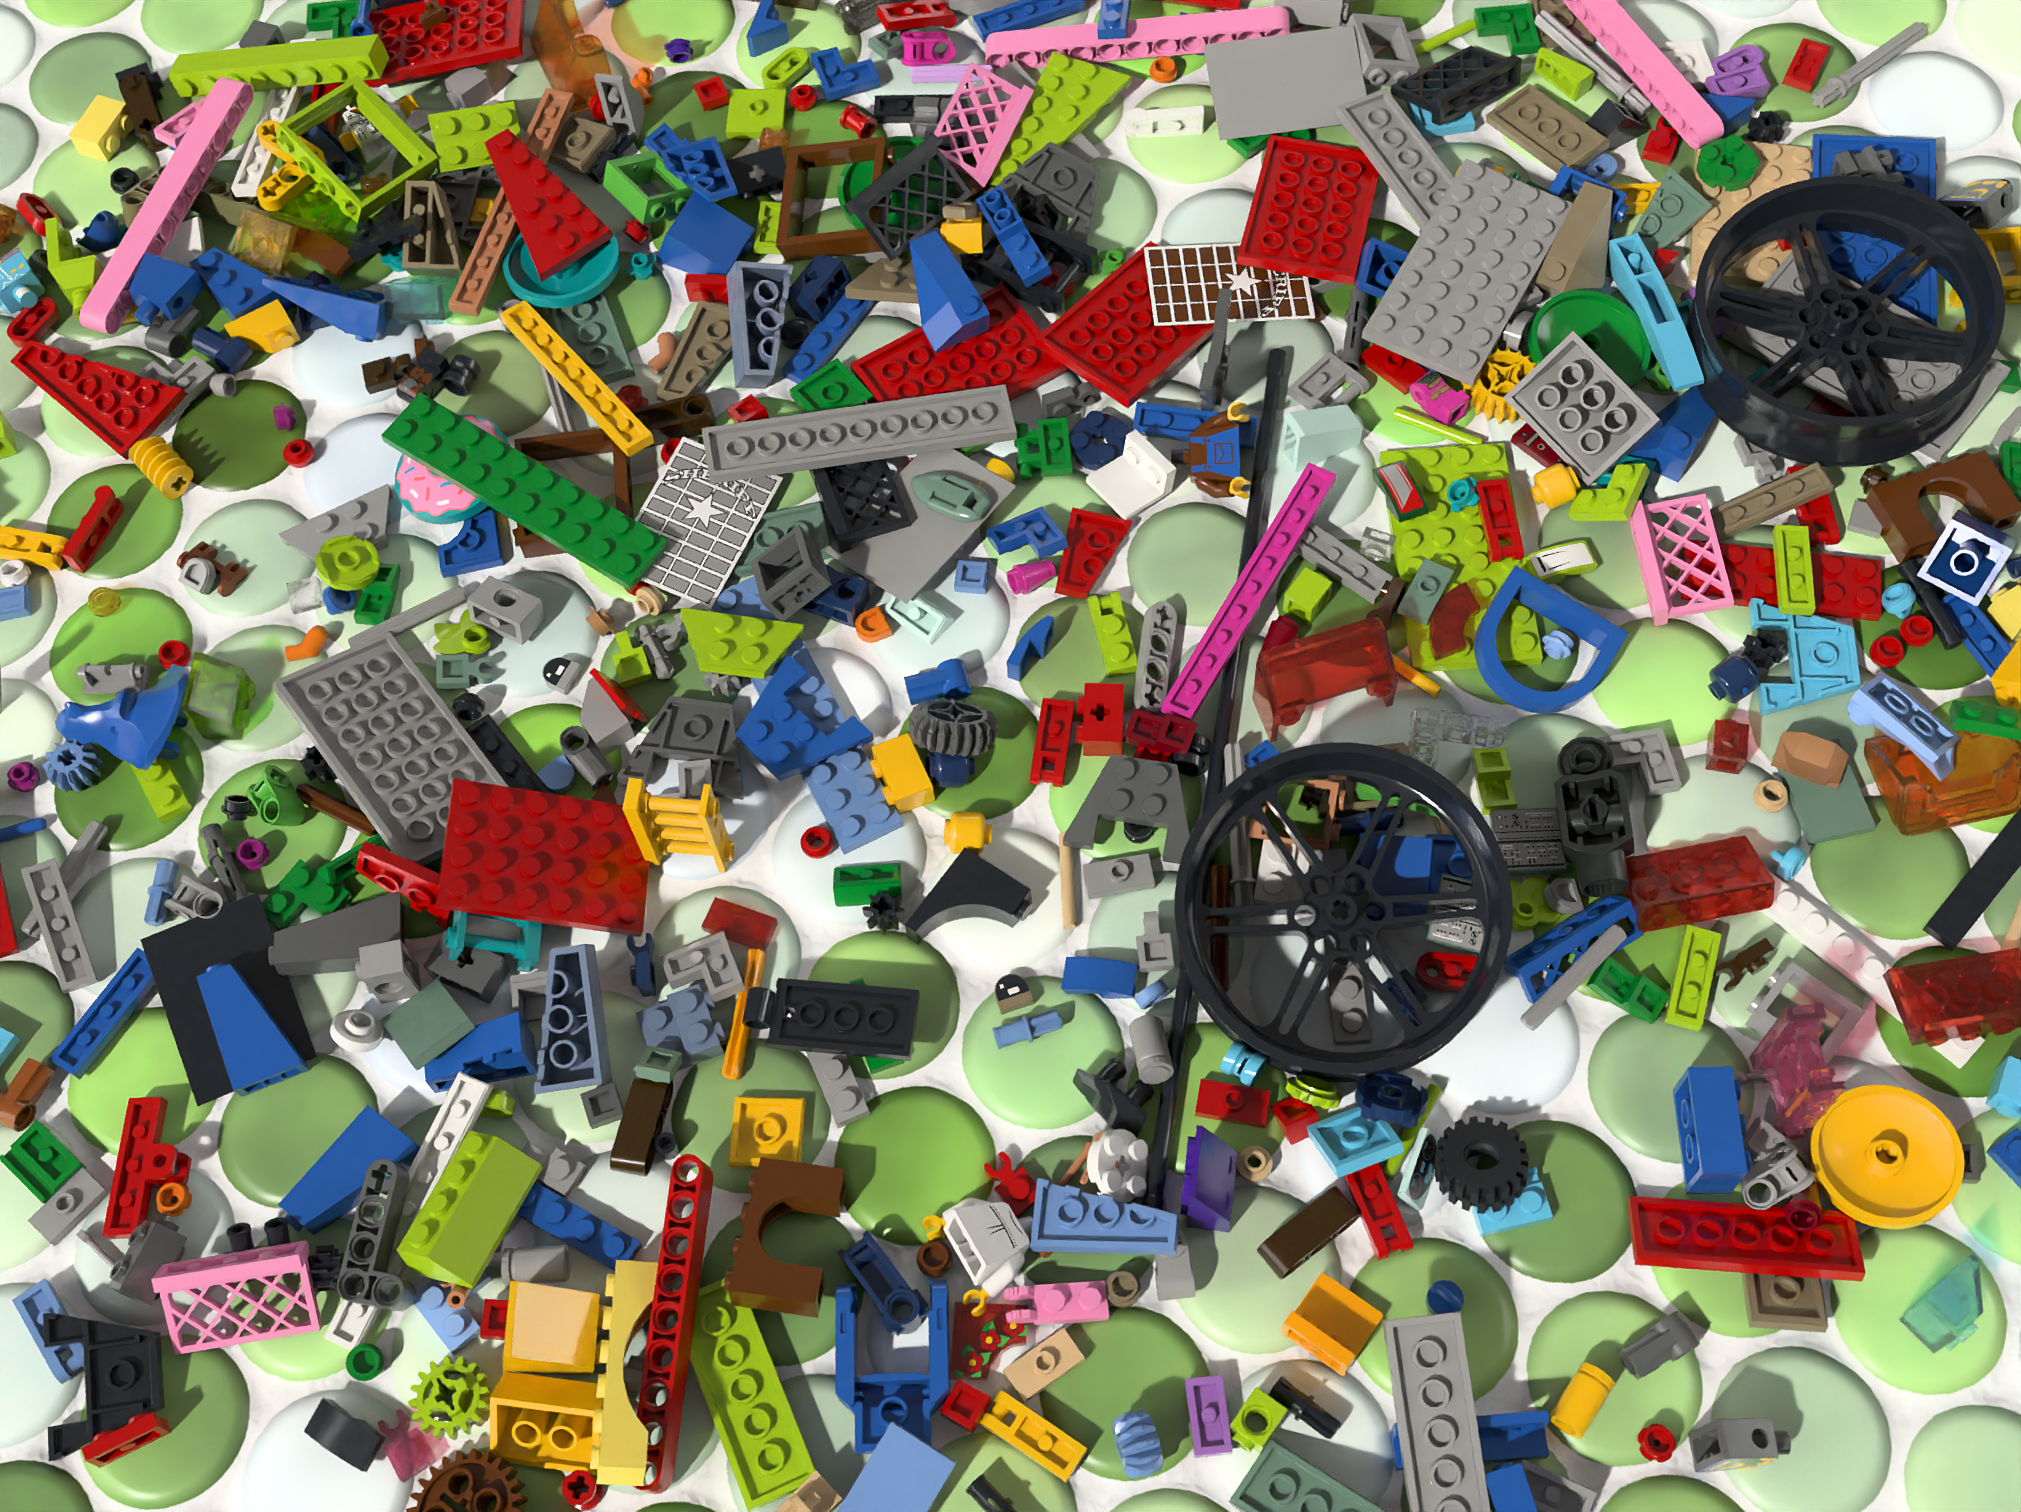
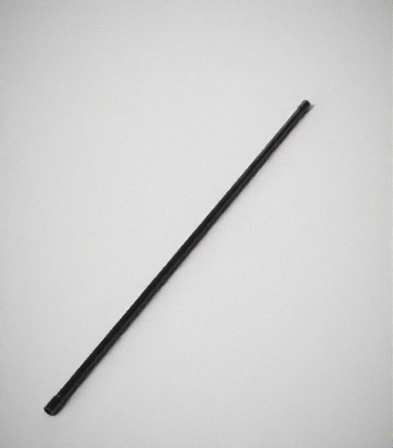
M1279 348L1271 349L1268 355L1267 379L1237 579L1258 546L1281 381L1284 377L1287 357L1286 351ZM1245 634L1223 669L1202 814L1223 789L1225 775L1224 749L1230 740ZM1212 859L1206 869L1199 891L1200 899L1204 905H1206ZM1180 958L1168 1039L1174 1073L1167 1081L1162 1082L1147 1188L1142 1202L1143 1206L1162 1211L1164 1209L1163 1196L1193 989L1186 975L1182 958Z

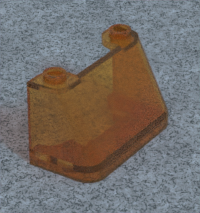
M541 0L530 38L533 52L551 88L573 93L574 104L570 113H578L589 109L591 98L598 93L594 79L595 73L612 75L605 49L598 37L586 34L575 38L577 33L580 35L584 31L578 18L574 0Z
M1959 730L1958 736L1961 739L1956 743L1953 754L1955 769L1941 782L1911 750L1898 753V744L1888 735L1865 739L1864 758L1892 823L1902 835L1914 836L2016 813L2021 808V743L2018 740Z

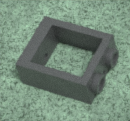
M800 525L796 526L751 561L761 602L780 621H785L832 585L819 544ZM803 560V564L775 584L777 578ZM799 591H803L802 595H797Z

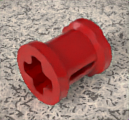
M853 104L844 109L839 120L842 128L850 129L857 133V137L860 139L870 138L877 127V120L875 118L867 117Z
M575 1470L565 1477L562 1483V1494L565 1496L566 1501L576 1509L589 1511L600 1503L603 1497V1488L601 1484H596L597 1479L592 1477L589 1472ZM585 1484L590 1487L588 1493H582L580 1497L575 1494L576 1489L583 1488Z

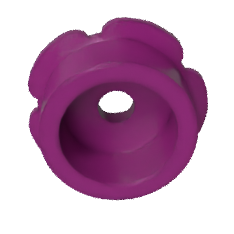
M281 402V406L273 407L277 430L287 429L290 432L291 425H296L293 408L286 407L284 402Z
M28 761L20 762L11 767L7 773L9 787L20 792H30L40 782L39 769Z
M257 839L243 841L237 848L238 864L242 868L247 867L248 870L260 869L270 858V850L266 848V843Z

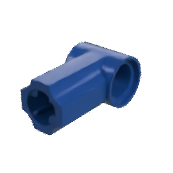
M949 659L940 663L935 670L904 677L911 705L940 698L958 701L972 693L966 666L961 659Z

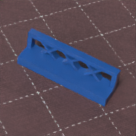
M1619 895L1599 899L1506 957L1503 965L1505 972L1519 979L1528 1002L1534 1004L1566 972L1558 970L1562 957L1568 953L1575 954L1573 965L1586 952L1590 939L1596 935L1601 936L1603 931H1606L1610 926L1617 925L1620 920L1626 918L1630 930L1626 932L1627 938L1609 956L1644 935L1631 901ZM1541 970L1547 971L1544 984L1535 990L1530 977Z
M1548 1410L1476 1416L1483 1464L1520 1461L1522 1459H1545L1549 1456L1545 1427L1550 1422ZM1394 1423L1390 1436L1395 1470L1398 1471L1404 1469L1397 1423Z

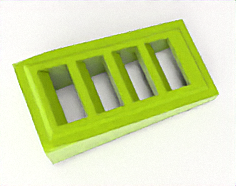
M1544 47L1538 50L1534 67L1536 73L1574 102L1589 92L1595 74L1594 71Z

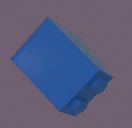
M694 191L666 233L656 258L659 263L690 274L727 275L740 254L746 257L753 246L754 241L750 238L755 228L713 201L709 202Z
M1958 509L1917 576L1978 606L2013 551L2018 539Z
M1358 833L1357 845L1364 833ZM1372 834L1357 863L1358 865L1370 870L1385 834ZM1393 835L1372 882L1374 890L1382 896L1428 894L1432 838ZM1356 877V892H1360L1364 889V883ZM1376 905L1369 906L1365 910L1366 916L1372 921H1380L1385 916L1384 911ZM1428 905L1394 907V917L1427 914Z

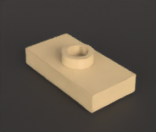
M1063 1327L1003 1369V1373L1025 1404L1083 1363L1085 1357Z

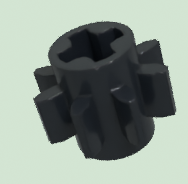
M1760 111L1758 119L1751 117L1749 121L1747 138L1758 144L1761 142L1773 144L1774 140L1781 142L1785 132L1783 130L1785 121L1781 120L1780 116L1775 112Z
M1758 628L1754 637L1752 635L1746 636L1743 642L1745 649L1741 656L1748 657L1756 667H1764L1766 670H1769L1773 662L1780 663L1784 654L1781 650L1785 641L1779 640L1774 630L1762 631L1761 628Z
M315 746L307 747L305 759L300 760V763L306 769L304 773L311 781L317 777L322 785L326 781L334 778L338 779Z
M883 890L882 894L877 896L870 894V906L862 908L864 916L870 917L867 920L868 928L872 929L876 926L881 930L882 935H885L886 930L892 928L899 930L898 918L906 917L905 909L899 907L901 905L900 896L892 898L887 894L886 890Z
M334 1245L316 1246V1254L308 1257L313 1288H318V1292L336 1290V1282L338 1281L345 1253H339V1249H334Z

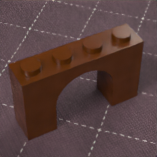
M1985 450L1973 454L1964 453L1955 460L1944 464L1937 462L1926 470L1917 473L1911 471L1905 473L1899 479L1890 482H1878L1869 489V493L1864 501L1881 524V536L1900 565L1911 559L1917 560L1928 556L1939 539L1920 510L1918 499L1923 496L1938 494L1951 497L1964 505L1971 516L2000 531L2013 527L2021 515L2020 502Z
M760 1158L758 1170H752L750 1175L749 1191L752 1192L750 1202H744L742 1207L741 1224H744L742 1235H736L732 1251L733 1257H736L733 1269H728L725 1275L724 1290L728 1291L732 1306L818 1318L826 1285L823 1268L777 1261L764 1251L762 1240L765 1232L774 1221L790 1213L804 1212L841 1217L847 1189L845 1169Z

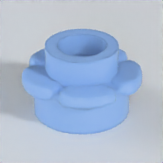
M1553 630L1549 636L1545 635L1542 639L1545 646L1543 648L1544 652L1551 658L1559 660L1571 655L1570 650L1574 643L1563 632Z

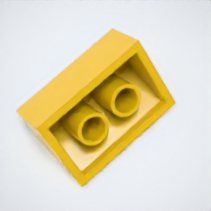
M504 1371L490 1395V1452L495 1454L496 1458L502 1457L509 1464L569 1472L585 1470L591 1475H597V1469H590L592 1445H600L601 1434L593 1433L595 1409H603L604 1399L596 1397L597 1383Z

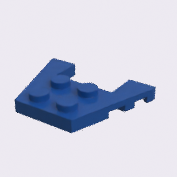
M789 654L784 658L735 734L737 740L780 782L818 766L819 761L833 755L841 756L848 753L849 748L861 743L864 746L874 740L873 733L854 715L829 736H826L787 698L809 679L808 672Z

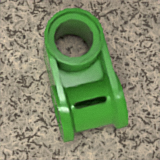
M267 765L262 770V777L259 781L247 789L248 798L253 802L264 824L289 827L300 825L305 816L303 801L296 793L286 772L277 766Z

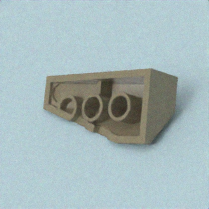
M1584 181L1535 280V284L1544 295L1553 298L1561 293L1572 290L1602 292L1605 285L1613 190Z

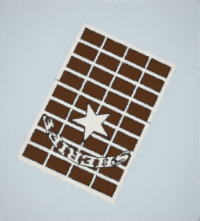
M1241 243L1144 247L1154 326L1214 323L1220 288L1232 289L1228 323L1315 319L1308 277L1237 264V255Z

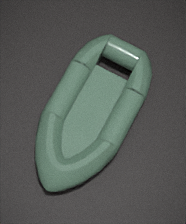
M931 472L916 475L911 479L913 493L927 508L961 522L978 521L991 506V498L984 489L952 474ZM975 498L978 502L971 510L968 507Z

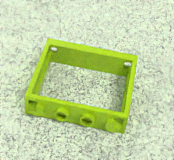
M358 75L278 124L276 142L284 153L289 154L298 163L300 169L318 183L321 191L328 196L330 195L338 203L341 211L345 215L350 216L357 224L405 193L406 180L423 181L426 176L432 175L438 160V156ZM351 103L414 166L362 201L299 138L300 135Z

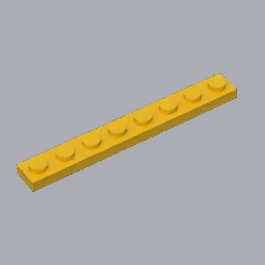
M526 300L500 313L502 322L628 457L655 443L653 434Z

